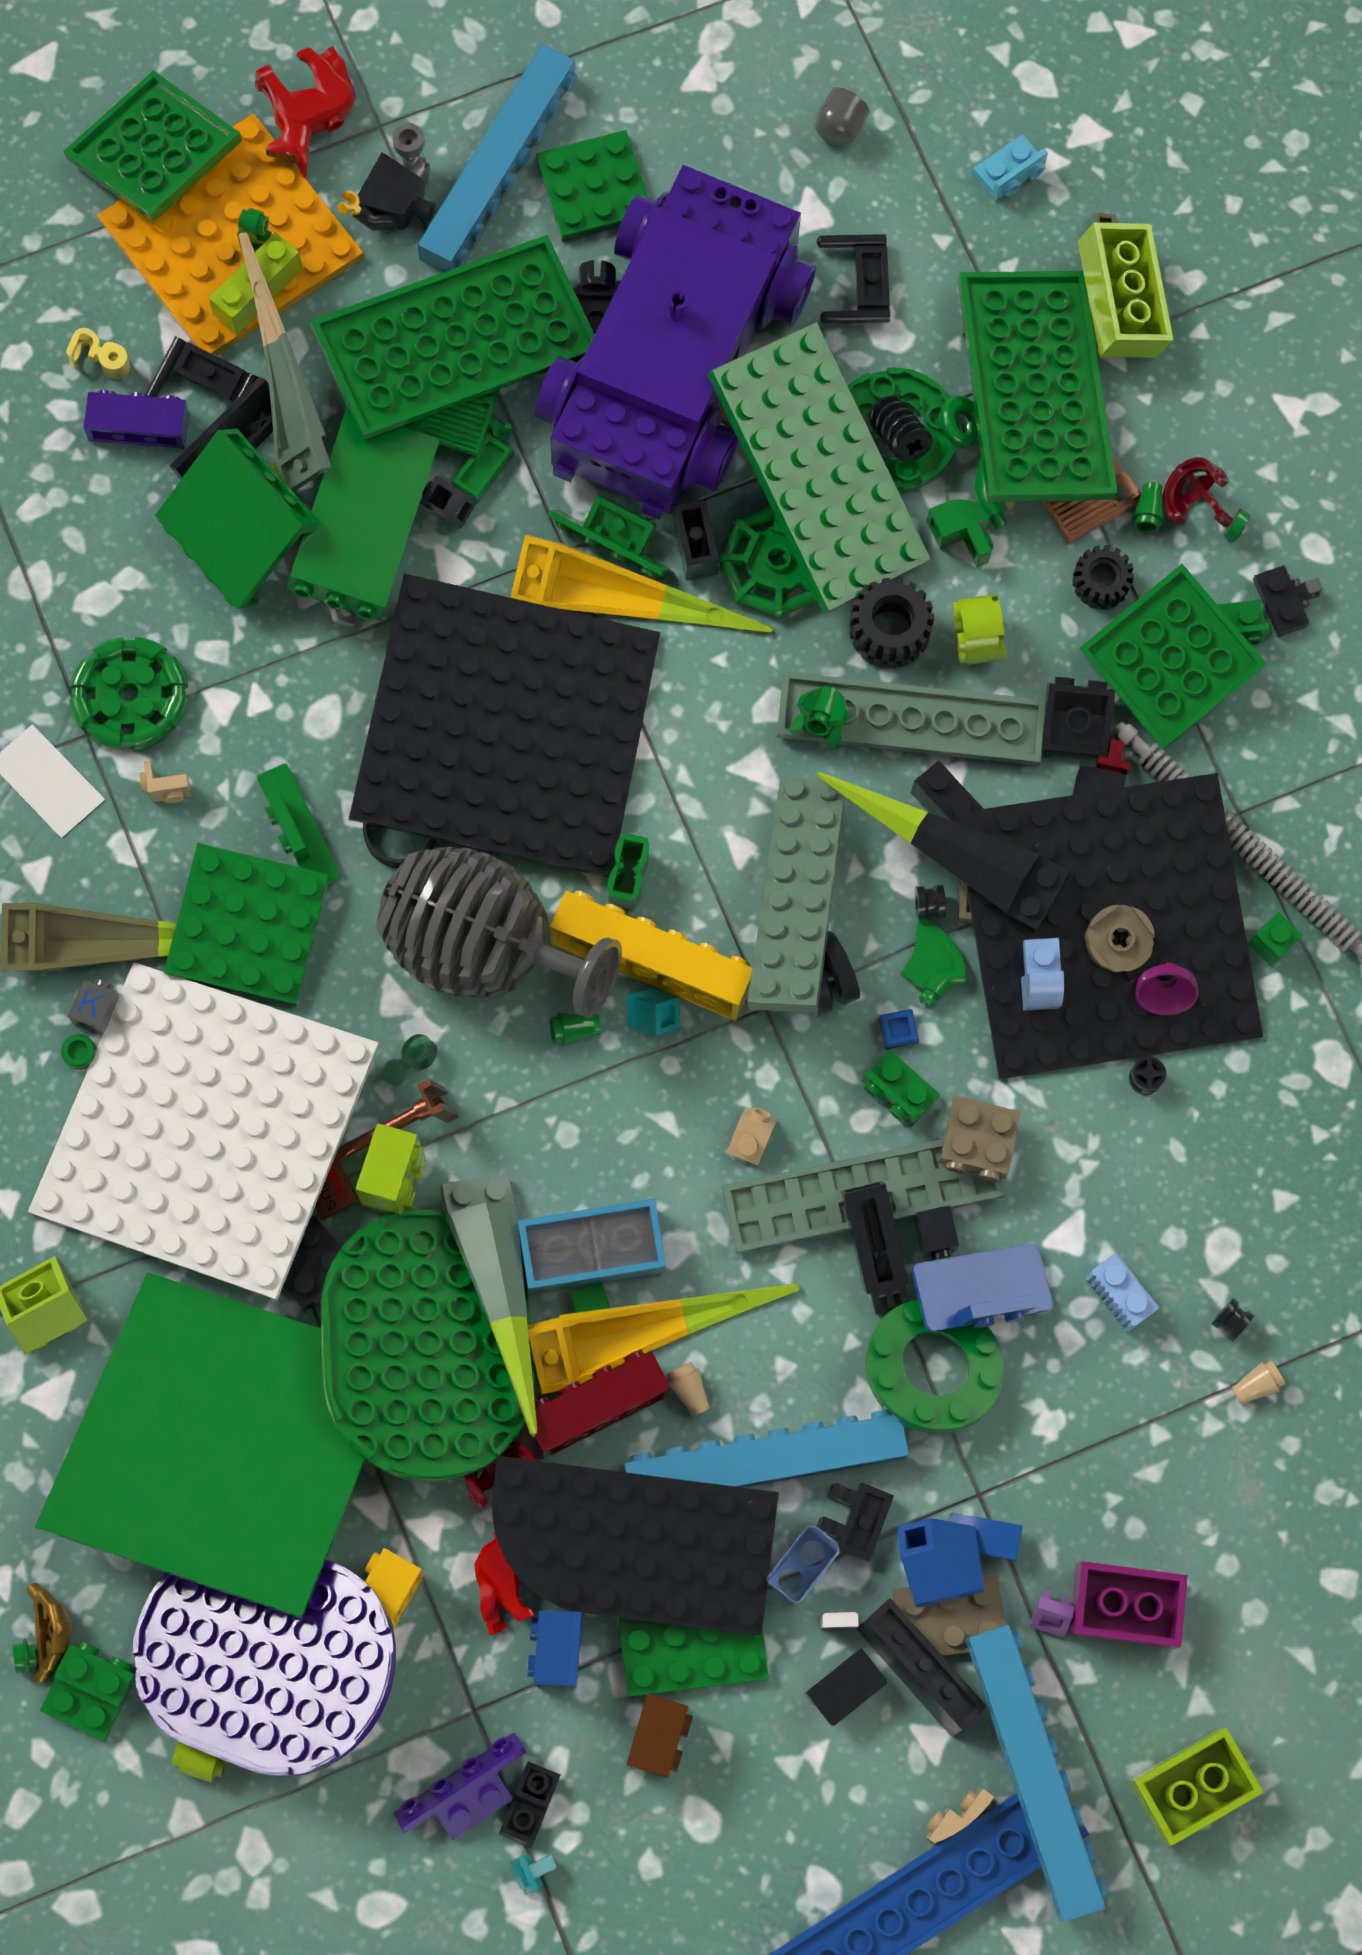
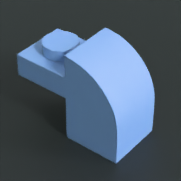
M1059 938L1024 940L1025 975L1021 977L1023 1011L1060 1008L1064 996V972L1061 971Z

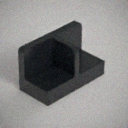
M861 1648L804 1694L811 1704L817 1707L831 1726H835L887 1684V1680Z

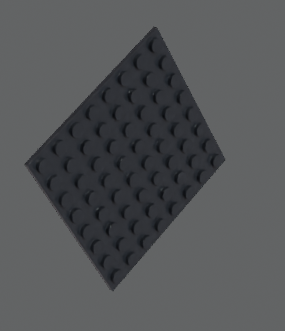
M404 573L348 820L609 878L615 864V848L621 834L661 632Z
M1218 773L954 814L955 822L1036 852L1071 871L1069 879L1039 932L1008 917L966 885L998 1079L1263 1037ZM1112 905H1126L1141 910L1149 918L1154 928L1155 938H1153L1154 944L1151 956L1142 966L1129 972L1112 973L1101 968L1093 961L1086 947L1085 932L1090 921L1098 912ZM1115 930L1112 933L1114 935L1113 944L1115 946L1120 944L1125 948L1127 946L1125 939L1128 937V934L1125 931L1119 933ZM1059 938L1061 971L1064 972L1062 1006L1058 1009L1023 1011L1021 977L1025 975L1023 941ZM1173 963L1191 972L1196 978L1198 998L1195 1004L1186 1011L1174 1015H1158L1146 1011L1137 1002L1135 993L1137 981L1145 971L1155 965ZM1160 975L1157 977L1160 981H1170L1175 978L1174 975Z

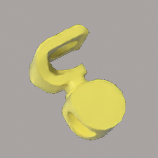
M79 328L75 331L66 350L73 369L76 368L83 348L89 345V361L93 363L99 361L107 378L120 380L128 375L130 363L123 346L114 342H106L101 348L98 336L91 329Z

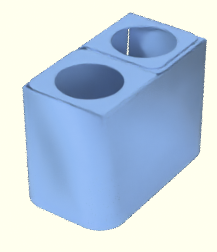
M815 1526L805 1528L768 1575V1584L796 1605L807 1596L839 1553L838 1544ZM817 1541L823 1546L825 1556L820 1564L810 1566L802 1561L800 1549L804 1543ZM790 1568L799 1571L803 1577L802 1588L793 1594L784 1592L778 1583L780 1574Z

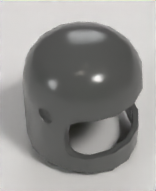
M839 87L833 88L815 117L816 131L823 140L832 145H847L853 141L870 114L869 107L865 101L852 91Z

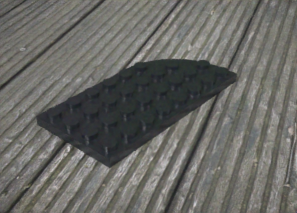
M497 1456L492 1493V1520L499 1547L513 1572L534 1593L559 1607L576 1612L762 1636L768 1587L767 1577L770 1570L779 1492Z

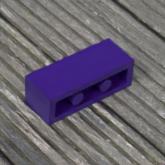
M100 390L98 392H88L83 428L88 441L185 449L190 413L186 400H182L177 396L165 395L163 398L149 397L139 392L122 395L110 390Z

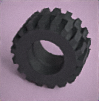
M882 578L880 585L876 581L870 583V590L868 591L864 588L853 605L849 624L850 639H854L853 647L856 651L862 649L861 657L866 661L869 658L874 659L873 665L880 667L881 662L887 663L886 668H894L895 663H899L900 667L906 666L909 658L914 662L919 658L920 651L924 652L927 648L934 623V613H931L932 603L931 601L925 602L927 594L923 590L917 592L915 590L916 584L910 581L909 585H905L902 578H896V582H890V578ZM882 612H897L906 618L910 629L899 635L885 634L875 626L873 618Z

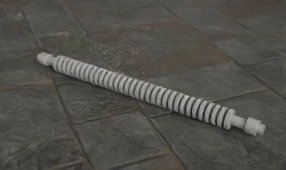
M1122 721L1114 729V732L1117 734L1116 738L1119 741H1123L1125 746H1131L1141 756L1138 761L1140 765L1148 762L1144 768L1147 771L1154 768L1150 773L1153 777L1160 773L1157 778L1159 782L1165 779L1167 781L1191 776L1188 772L1183 776L1181 775L1185 770L1182 766L1175 770L1178 765L1175 760L1168 764L1172 757L1167 755L1162 758L1166 752L1163 749L1156 752L1160 746L1155 743L1150 747L1138 736L1139 731L1130 723L1126 725ZM1224 807L1225 814L1228 812L1226 807ZM1232 812L1225 816L1230 846L1234 842L1236 843L1232 849L1237 852L1241 848L1242 851L1239 853L1241 858L1248 854L1249 856L1245 861L1249 864L1254 860L1255 862L1251 866L1254 870L1261 866L1258 873L1263 875L1267 872L1268 874L1264 877L1266 881L1273 877L1274 880L1270 884L1275 887L1279 883L1280 886L1277 888L1279 893L1286 889L1287 891L1283 896L1287 899L1292 895L1293 898L1289 901L1292 905L1299 901L1300 903L1296 908L1300 911L1305 907L1306 909L1302 913L1305 917L1311 912L1312 916L1309 920L1313 922L1317 918L1319 920L1315 924L1317 928L1324 924L1325 927L1322 929L1324 934L1329 930L1332 931L1328 938L1332 940L1337 936L1338 939L1334 942L1337 946L1341 942L1345 943L1341 947L1343 952L1350 948L1362 959V941L1358 938L1362 932L1358 930L1353 934L1352 931L1356 926L1351 924L1347 928L1346 925L1349 922L1347 918L1340 922L1339 919L1343 914L1339 912L1334 916L1333 913L1337 910L1334 906L1327 910L1326 908L1330 905V902L1326 900L1321 904L1320 902L1324 898L1321 894L1315 899L1313 896L1318 891L1312 889L1308 892L1307 890L1311 887L1308 882L1302 887L1301 884L1305 879L1300 877L1296 881L1295 878L1298 875L1296 871L1289 875L1288 873L1292 868L1288 865L1283 869L1282 866L1286 863L1283 859L1276 863L1275 861L1279 856L1275 853L1270 857L1269 855L1273 851L1270 847L1264 852L1263 849L1266 847V844L1262 842L1257 845L1260 840L1258 836L1251 840L1250 838L1254 833L1249 830L1245 834L1244 832L1248 828L1245 824L1238 828L1241 821L1237 818L1232 822L1231 820L1235 817Z

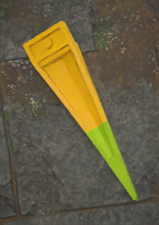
M525 535L510 598L562 610L659 619L769 633L774 631L771 626L560 542L531 535Z
M795 1283L559 1315V1318L528 1325L529 1341L542 1395L559 1391L576 1381L582 1384L593 1378L592 1373L605 1366L611 1365L613 1369L622 1365L625 1362L623 1358L637 1350L642 1349L645 1354L722 1320L797 1292L801 1287Z

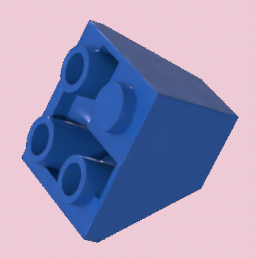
M933 1518L897 1526L900 1556L917 1608L985 1592L977 1529L975 1526Z

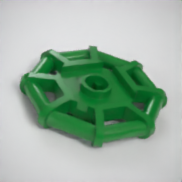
M772 507L743 518L736 517L731 522L732 529L721 554L718 556L719 567H721L734 595L733 601L737 605L742 603L775 616V619H782L783 615L814 603L818 604ZM773 520V526L769 527L767 531L761 533V531L755 532L752 529ZM742 536H745L750 540L745 553L735 554ZM777 553H781L786 563L774 566L768 558L770 556L775 557ZM734 565H744L750 580L744 586ZM799 586L806 592L782 602V593H790ZM755 587L775 594V602L750 592Z

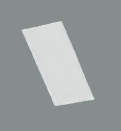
M33 724L0 752V775L61 838L105 800Z

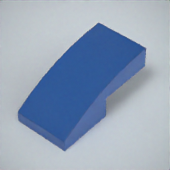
M950 1514L949 1522L975 1526L980 1555L1017 1561L1022 1525L962 1514Z

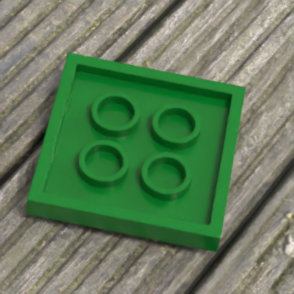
M627 130L536 153V162L562 242L620 227L632 199L637 194L648 197Z

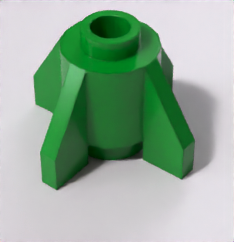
M831 686L817 687L800 696L797 707L801 713L793 720L789 731L792 735L804 733L807 730L816 736H824L823 739L830 748L837 749L841 741V725L846 724L849 711L844 696L836 688Z

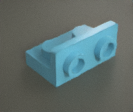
M1022 134L975 166L972 175L996 202L1004 195L1006 197L1013 195L1020 188L1021 183L1027 179L1033 180L1040 176L1046 168L1045 163L1048 152L1044 148L1038 152Z

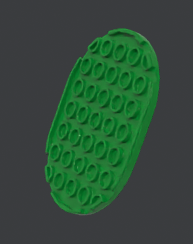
M435 1209L403 1210L401 1214L391 1213L382 1216L363 1229L358 1230L341 1247L328 1270L321 1296L323 1385L327 1407L339 1433L358 1455L376 1468L393 1476L418 1482H443L471 1475L488 1466L497 1459V1456L506 1451L521 1430L525 1418L474 1283L446 1221L445 1212ZM524 1282L527 1324L530 1325L529 1299ZM530 1345V1356H531V1367H532V1378H533V1389H534L533 1354H532L531 1345Z

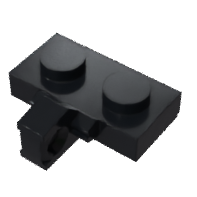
M1285 565L1254 575L1253 582L1277 637L1306 628L1310 622L1304 608L1310 605L1308 600L1319 597L1321 591H1323L1319 578L1302 584L1299 578L1291 581Z

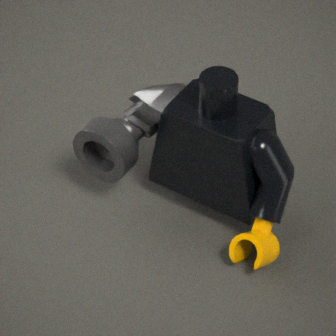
M402 124L393 133V147L395 152L402 156L403 165L381 152L358 195L353 191H346L341 195L349 203L347 205L345 202H341L337 205V209L341 214L345 215L352 212L353 218L372 231L393 230L395 228L406 229L413 216H417L425 221H429L432 218L436 204L424 199L425 187L429 181L430 163H427L425 157L421 158L420 154L425 147V139L422 129L415 124Z

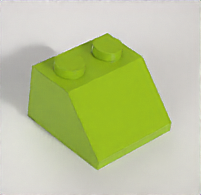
M56 1256L0 1285V1309L7 1327L25 1355L33 1350L43 1348L49 1341L66 1332L75 1330L80 1324L87 1321L82 1305Z

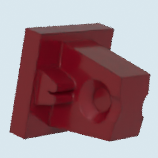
M1111 739L1108 755H1099L1094 767L1126 774L1127 778L1131 764L1128 763L1129 761L1121 760L1124 742Z

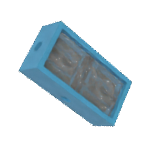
M655 1198L518 1220L529 1295L666 1273V1261Z

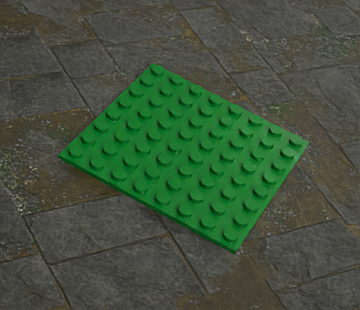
M147 1272L35 1524V1528L302 1619L365 1463V1459L358 1455L339 1433L327 1407L323 1385L321 1328Z

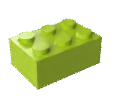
M377 1123L355 1189L363 1208L386 1215L391 1213L401 1214L403 1210L413 1208L417 1194L414 1192V1183L416 1178L422 1179L427 1164L418 1135Z
M1227 1727L1216 1729L1128 1780L1129 1785L1164 1846H1173L1264 1793Z

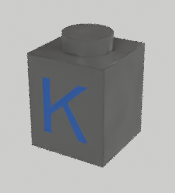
M95 979L94 983L83 980L68 1015L73 1025L103 1035L119 1000L118 994L113 990L114 986L100 979Z

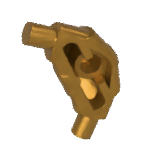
M35 1582L27 1588V1593L34 1601L33 1612L35 1616L37 1661L39 1662L34 1678L38 1682L45 1683L48 1681L51 1671L56 1669L65 1654L74 1632V1626L65 1606L60 1604L49 1591L43 1590L40 1584Z

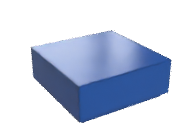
M912 1009L879 1015L878 1019L885 1050L919 1043Z

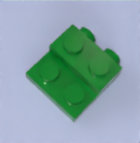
M81 1641L79 1646L69 1644L40 1711L91 1736L106 1741L133 1687L136 1674L130 1671L132 1664L113 1656L111 1661L99 1657L100 1649L84 1641Z

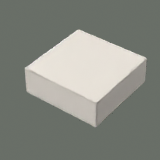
M856 1612L824 1613L820 1616L821 1629L857 1628L859 1626L858 1614Z

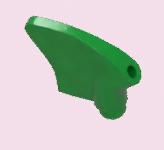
M920 919L917 923L914 952L900 975L923 991L919 995V1001L922 1004L926 1002L927 1007H933L936 1001L940 1000L950 987L965 985V965L960 951L951 938L929 920Z

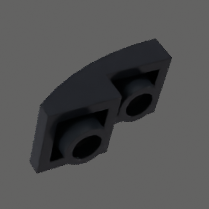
M528 1761L499 1835L532 1848L561 1775Z

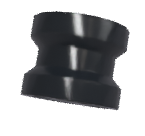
M942 884L935 885L930 889H926L923 886H915L917 919H925L928 915H935L937 918L945 917L946 901Z
M1151 1056L1143 1057L1131 1069L1128 1077L1129 1084L1138 1094H1153L1165 1081L1166 1068L1157 1058Z
M1232 1298L1211 1324L1215 1328H1222L1227 1332V1338L1233 1342L1248 1326L1255 1315L1250 1311H1243L1239 1307V1302Z

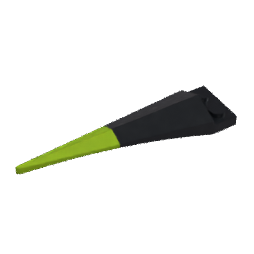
M816 772L819 779L913 845L1008 917L1037 932L1041 929L1071 875V871L1044 858L1036 852L825 773Z

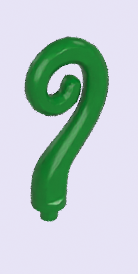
M959 395L948 398L943 403L939 414L943 432L953 445L959 448L971 447L978 437L974 402ZM956 413L964 415L969 420L962 425L963 433L956 425ZM979 451V462L974 487L976 504L988 513L996 530L1007 525L1002 513L1008 509L1004 502H987L981 452Z

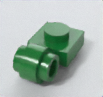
M253 208L242 210L238 221L239 230L237 233L241 249L239 233L248 234L254 252L272 236V232L268 230L269 217L265 216L263 211Z

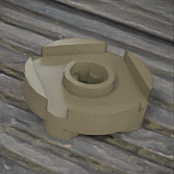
M1112 905L1101 910L1092 918L1085 932L1086 947L1089 955L1097 965L1112 973L1129 972L1142 966L1149 959L1153 950V938H1155L1153 925L1141 910L1134 907ZM1115 930L1119 933L1125 931L1128 934V937L1125 939L1127 944L1125 948L1120 944L1116 946L1113 944L1114 935L1112 933Z

